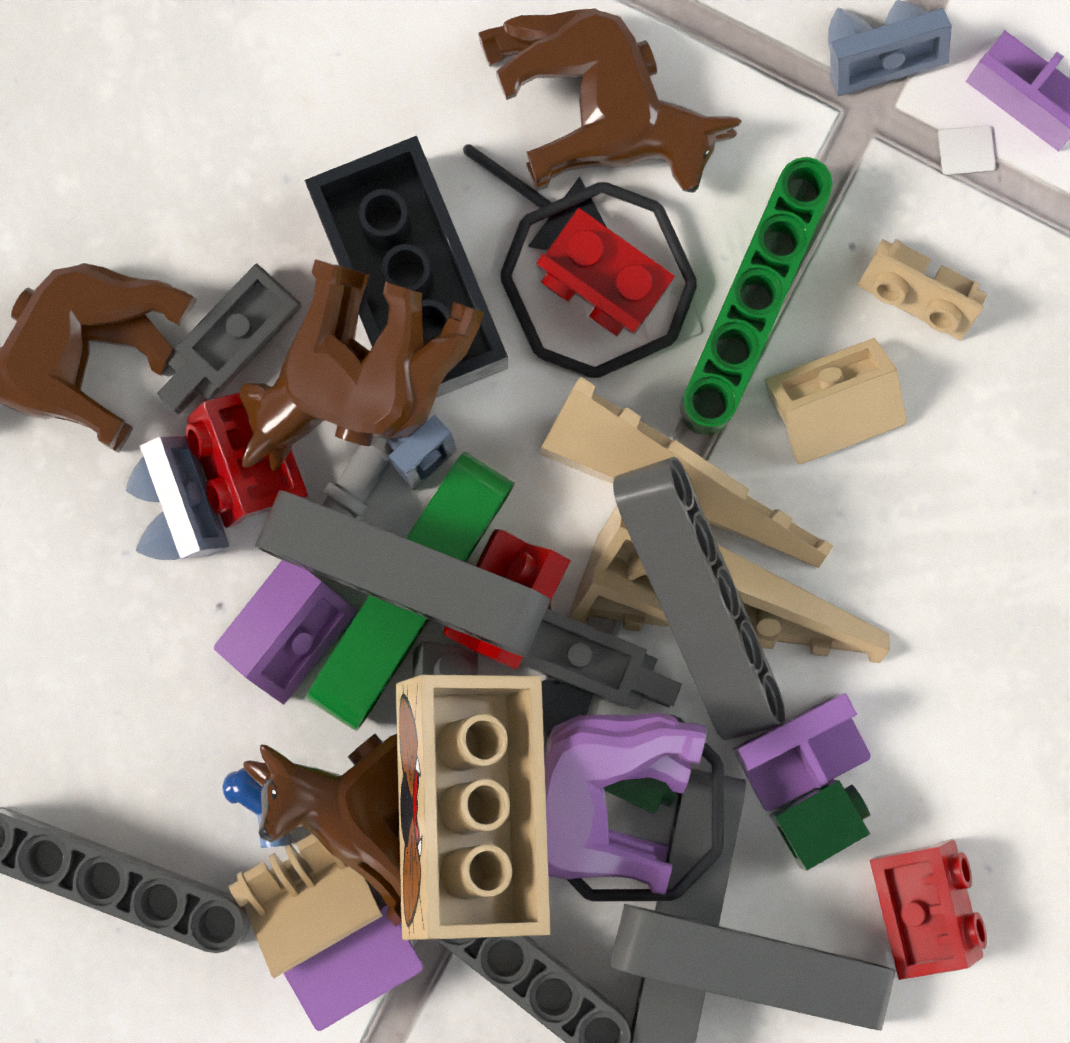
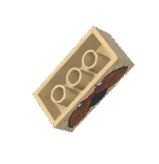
M419 675L396 683L402 940L550 935L541 676Z

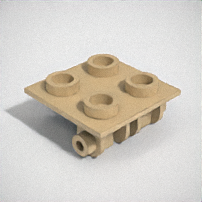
M313 834L296 843L300 853L296 851L292 844L285 846L289 857L288 860L282 862L277 854L273 853L269 855L272 869H269L262 862L245 873L243 871L236 875L238 881L229 886L236 903L240 907L244 906L273 979L383 916L367 880L340 859L333 856Z

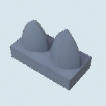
M897 0L887 15L886 25L873 29L859 16L838 7L828 29L830 80L837 96L948 64L952 25L944 8L927 13L919 6Z
M435 414L406 438L387 439L388 444L393 450L389 458L397 473L413 491L457 452L451 431Z
M186 436L158 437L140 445L143 457L134 467L125 491L144 501L160 502L163 512L158 514L147 526L139 540L136 551L158 560H177L208 556L230 547L218 514L213 512L208 503L205 489L206 479L198 458L192 455L188 447Z

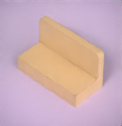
M875 338L765 379L769 398L786 425L792 455L798 464H804L901 427L907 421L897 368Z

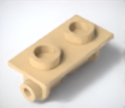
M882 239L857 286L873 294L883 303L894 305L926 322L931 328L947 333L961 341L984 308L983 303L987 293L978 289L980 283L975 280L972 281L943 265L939 268L935 278L932 279L924 275L931 261L930 258L903 245L897 239L894 240L893 244Z

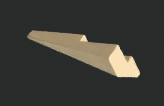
M582 377L578 379L541 446L542 456L613 484L614 477L619 474L676 457L683 464L709 524L819 568L833 545L792 523L793 518L781 510L775 509L773 511L747 495L749 492L747 487L677 440L668 438L640 421L641 416L629 408L624 407L620 409L595 394L596 386Z
M616 506L597 536L572 603L569 618L583 624L587 623L589 617L619 620L623 622L625 630L640 632L643 624L670 627ZM718 545L762 648L774 649L777 641L807 645L810 647L811 654L828 656L830 649L867 653L869 661L873 663H881L890 651L889 634Z

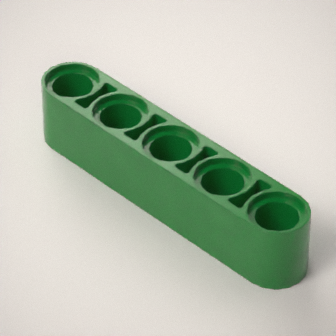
M810 157L794 159L785 166L777 180L681 399V419L695 433L702 435L716 434L726 427L738 408L831 194L833 186L831 173L826 165L817 159ZM795 179L807 180L815 188L817 198L809 202L798 201L788 191L787 183ZM770 232H782L789 236L793 242L794 251L789 255H775L766 247L764 236ZM751 284L763 287L770 295V306L761 310L749 308L741 299L740 290L746 285ZM729 337L738 339L747 349V360L739 364L725 362L717 353V342ZM701 391L716 393L723 401V414L713 419L700 416L693 407V396Z
M463 451L406 539L467 562L505 503L515 482ZM369 595L312 684L306 700L357 732L421 635L429 619Z

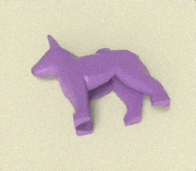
M662 713L631 716L578 715L555 725L544 744L548 877L567 880L594 877L632 878L648 884L652 893L665 895L672 871V864L666 863L669 845L633 837L609 829L604 787L621 780L650 777L666 782L673 792L684 794L691 773L690 763H700L707 734L706 726L678 722L674 716Z

